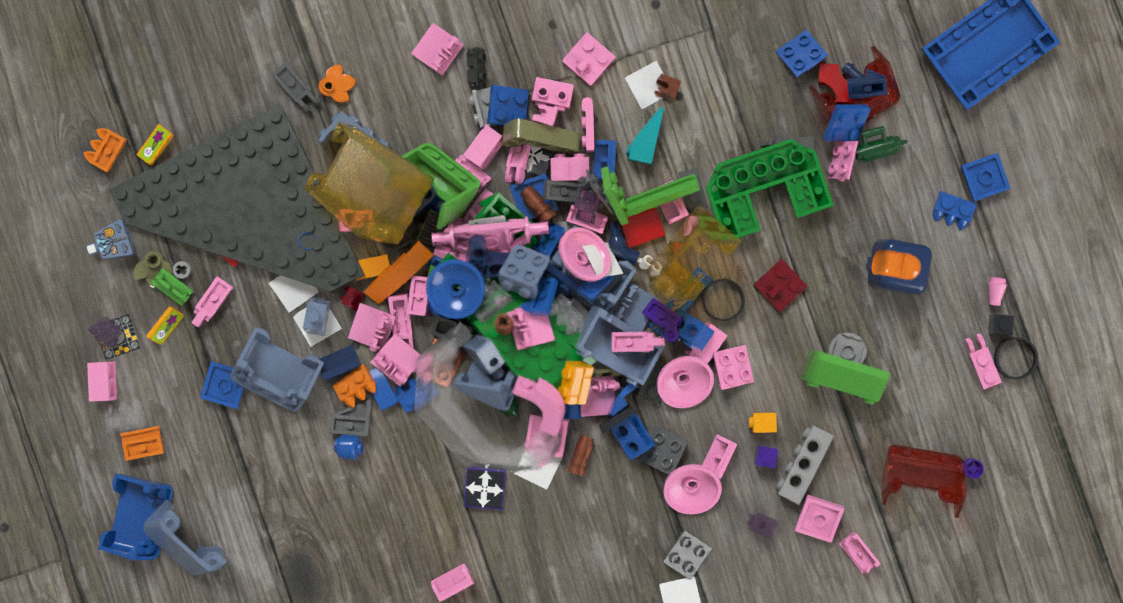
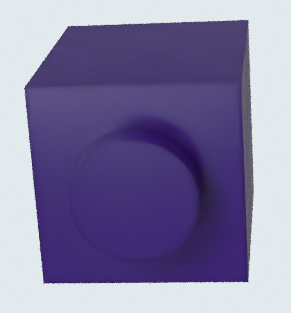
M757 445L754 464L775 468L778 449Z

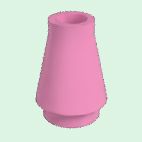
M991 277L990 281H988L989 304L1001 305L1007 287L1005 278Z

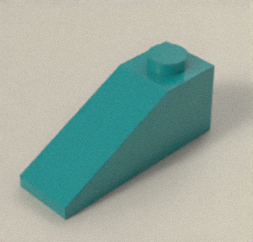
M663 107L657 110L634 138L632 145L628 144L626 155L629 156L628 161L651 166L664 111Z

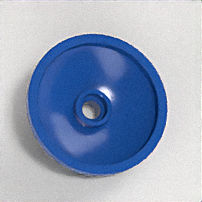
M448 260L436 266L430 273L426 284V294L429 303L439 314L448 318H463L475 312L481 305L485 295V283L481 273L472 264L463 260ZM455 284L460 285V291L454 290Z

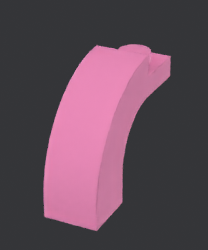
M518 376L512 393L538 405L543 413L539 430L557 436L565 415V404L562 396L556 388L541 378L536 383Z

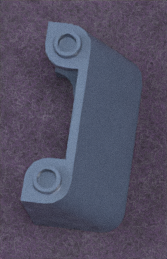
M558 246L551 256L549 263L579 283L578 288L584 280L576 277L566 268L561 259ZM619 261L618 264L623 274L615 275V279L592 303L577 294V288L572 296L590 309L593 305L608 311L616 304L637 269L628 261Z
M592 305L575 346L578 350L577 354L586 359L588 356L626 376V381L635 386L637 383L644 385L664 346H654V351L612 352V332L640 331L608 314L604 309Z
M255 327L230 373V379L236 384L290 411H299L306 401L324 362L314 355L306 356L304 359L299 358L270 343L268 332Z
M473 361L468 373H460L456 377L455 387H457L458 392L496 409L507 411L515 395L512 391L517 378L505 363L501 366L504 375L499 379H494L492 374L481 371Z
M166 499L144 522L145 534L189 574L197 576L217 571L226 562L223 550L216 544L209 548L201 544L196 551L174 533L180 525V520L172 511L174 505Z

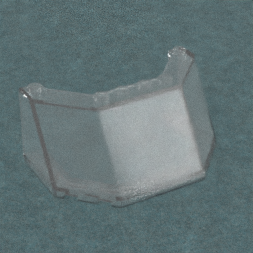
M461 322L457 323L417 357L414 411L465 468L515 473L539 470L554 458L562 438L559 433L557 436H553L539 430L519 448L495 446L490 443L451 399L453 360L457 356V349L473 336Z

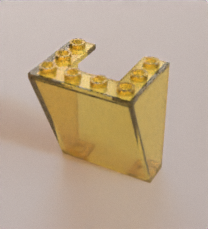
M339 122L330 138L332 141L342 143L326 175L312 172L304 189L357 237L399 244L435 178L354 125ZM341 130L345 131V134L339 137ZM316 179H319L318 184L316 186H312L313 182Z
M698 204L651 263L649 288L664 302L694 301L706 285L679 262L680 258L690 246L701 255H704L713 243L728 256H731L742 241ZM700 235L706 237V244L703 247H699L696 243V239Z

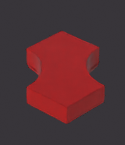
M820 63L818 83L831 89L836 103L855 105L856 99H849L847 80L841 75L839 64Z

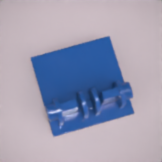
M807 29L775 51L790 68L794 78L801 77L803 73L810 71L812 67L814 68L816 64L824 61L829 56Z
M553 222L548 225L549 234H543L541 240L533 248L534 251L544 254L549 258L553 255V250H556L555 246L559 245L558 242H560L566 230Z

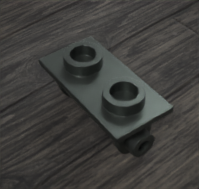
M479 47L470 48L466 53L467 66H473V70H467V84L472 88L477 86L486 87L487 73L485 71L487 56L485 49Z

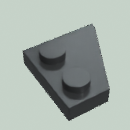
M366 400L354 406V408L348 407L343 411L331 414L329 434L368 437L372 400Z

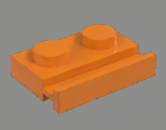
M160 426L120 434L125 461L165 453Z

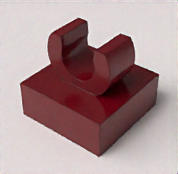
M351 286L350 288L345 287L344 289L348 292L345 297H339L342 300L341 303L357 311L359 304L362 303L366 294Z

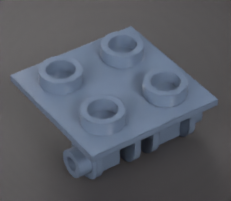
M629 282L608 314L642 332L649 318L642 314L643 310L652 298H655L657 301H660V299Z

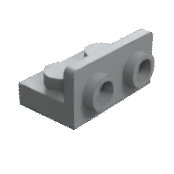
M491 87L472 90L473 95L469 96L471 106H475L477 114H474L476 126L480 125L481 129L485 125L489 127L498 126L487 124Z

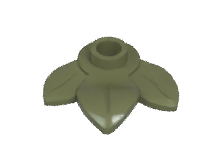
M149 251L145 254L144 260L136 264L134 279L146 278L150 287L156 289L157 287L151 284L152 280L162 268L172 274V267L163 260V256L158 251ZM153 256L157 258L155 264L150 262V258Z

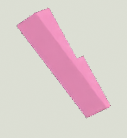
M408 292L391 294L388 297L390 314L396 316L392 327L393 335H398L414 349L411 314H407Z

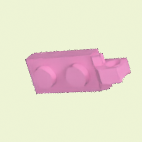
M217 276L196 305L194 313L197 315L192 324L200 328L205 320L209 322L234 287Z
M612 332V352L654 351V346H664V338H654V333Z

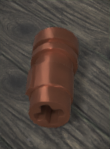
M532 185L520 194L524 199L523 202L530 211L533 210L535 217L539 218L538 221L540 223L550 222L557 215L555 210L551 209V205L546 204L543 197Z
M508 314L498 315L494 323L496 331L501 335L510 334L514 329V320ZM501 322H507V325H501Z
M583 435L579 436L573 458L569 461L571 464L567 467L568 472L585 477V467H588L587 461L593 448L594 439Z

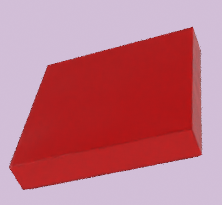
M650 208L637 215L629 216V223L621 225L630 248L665 236L656 208Z

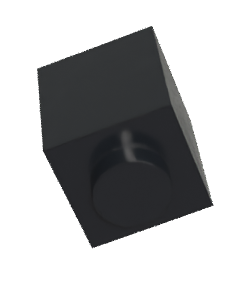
M989 315L988 334L1013 335L1014 316Z

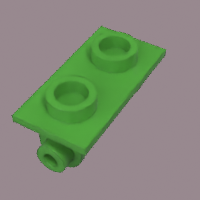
M164 268L159 271L151 284L181 306L193 292L192 289Z

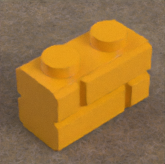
M566 361L565 368L562 370L563 378L558 392L566 404H586L594 367L584 361Z

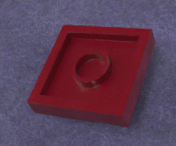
M782 258L753 284L778 312H781L808 287Z

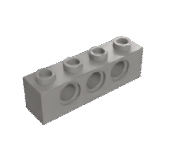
M811 425L810 428H805L802 434L804 439L801 445L798 444L793 452L795 455L793 461H789L784 471L787 473L784 479L780 478L776 485V489H778L777 494L797 504H800L834 437L814 425ZM811 441H815L817 444V448L813 452H810L807 448L808 443ZM803 458H806L808 460V466L804 469H801L799 467V461ZM796 475L800 481L798 485L792 486L790 479Z

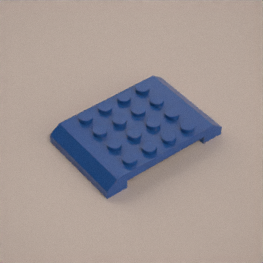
M988 0L921 48V51L965 111H967L1035 60L1057 46L1060 41L1030 0Z

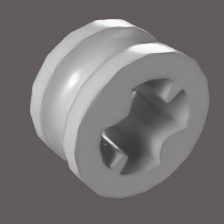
M184 261L177 262L173 266V273L177 278H186L191 274V266ZM179 265L181 267L186 266L187 270L185 271L187 272L185 275L183 273L178 274L177 270L179 269L177 268Z

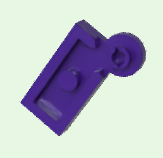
M652 298L642 314L665 330L663 336L668 342H675L679 337L677 328L684 319L655 298Z

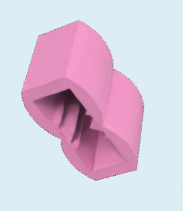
M555 154L554 158H550L551 180L578 182L580 177L587 176L586 170L588 169L589 171V157H585V154H573V157L568 158L566 154Z

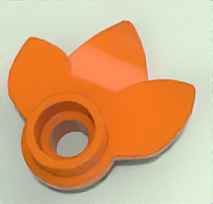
M334 65L326 71V76L320 80L318 89L322 95L331 96L336 102L349 101L347 91L353 88L356 80L350 75L343 74L342 65ZM329 83L332 88L327 89L325 84Z

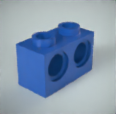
M680 309L677 315L684 320L677 328L679 331L677 340L681 342L684 339L685 345L691 349L697 347L702 351L715 331Z
M636 413L611 428L614 437L618 440L630 461L647 452L655 445Z

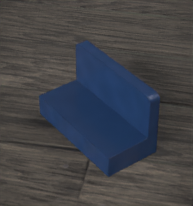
M353 345L320 358L324 362L321 368L323 372L321 375L324 381L361 366Z

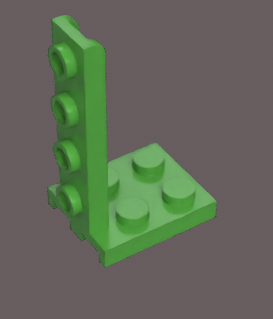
M608 166L601 169L604 192L621 225L629 223V216L637 215L650 208H656L661 204L674 201L677 198L700 190L696 175L691 174L624 199L625 193L622 186L618 187L617 185L618 179L615 172L611 173Z

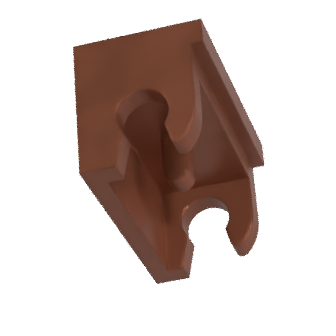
M661 73L656 81L661 87H658L659 91L654 93L671 103L675 99L681 81Z

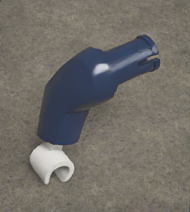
M615 222L610 223L608 226L611 239L608 241V244L613 254L621 261H628L632 265H635L637 262L641 269H648L651 266L649 263L653 261V258L649 255L640 258V252L630 248L622 237L621 224L616 222L615 226Z

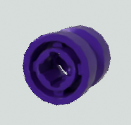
M968 458L962 462L961 471L965 476L975 479L983 474L984 466L979 460Z

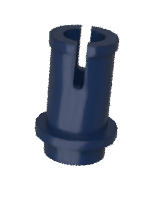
M848 62L841 70L843 75H847L850 79L857 78V76L859 78L866 77L854 67V63Z

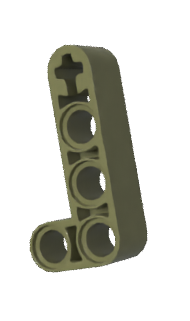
M513 119L504 125L502 145L518 147L525 144L573 155L579 154L581 134L524 119Z

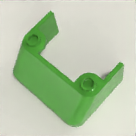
M425 143L390 162L384 184L386 188L398 181L406 184L405 176L410 170L417 169L421 171L435 187L436 194L446 201L441 206L437 228L441 229L463 214L478 192L480 181L438 147ZM411 173L409 176L410 182L418 183V174Z
M809 350L801 380L808 381L807 385L815 388L822 385L862 397V402L874 405V402H879L891 373L820 351Z

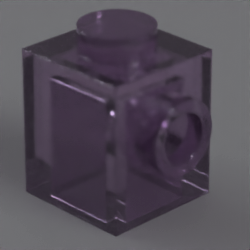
M582 190L581 197H576L574 208H577L576 220L594 224L600 198L596 193Z
M102 317L88 329L102 347L114 346L119 341L118 337L122 335L119 331V325L108 317Z
M755 511L754 514L749 515L746 524L749 525L748 529L771 539L778 521Z

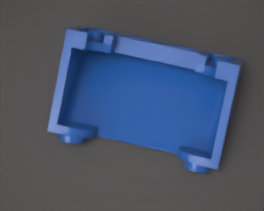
M115 474L112 487L114 492L120 493L113 529L105 531L100 536L98 549L131 560H154L158 557L161 548L145 534L143 525L166 499L171 502L173 488L165 483L124 474Z

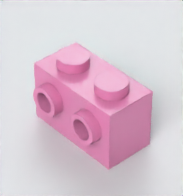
M536 77L532 102H535V106H556L558 111L565 112V109L570 108L574 85Z

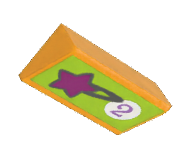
M158 124L137 153V156L153 166L174 137V134Z
M168 307L146 337L160 345L163 344L182 320L184 314L175 307Z

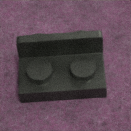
M655 363L644 385L637 384L635 389L638 392L637 396L657 405L659 404L661 397L657 390V379L664 365Z

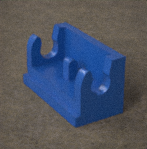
M614 140L595 141L593 174L599 180H602V168L608 166L611 173L615 172L616 141Z

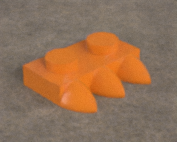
M99 128L96 131L103 141L91 140L90 144L96 152L86 151L84 156L89 163L109 173L127 139L109 129Z
M364 364L332 385L339 399L351 408L355 406L354 395L364 401L366 396L365 389L371 393L376 391V383Z

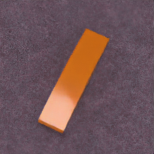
M418 241L407 253L404 252L393 265L389 264L364 293L377 304H380L407 282L433 256V253Z

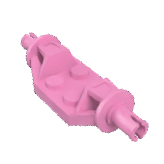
M525 216V219H509L508 222L473 226L469 224L458 226L450 224L449 232L432 233L433 246L450 244L453 251L458 250L466 254L468 245L458 242L457 237L468 238L469 241L471 237L480 235L486 240L487 251L511 253L515 245L524 246L526 243H531L530 237L532 235L549 234L548 221L531 224L528 216ZM524 231L525 235L514 240V233Z

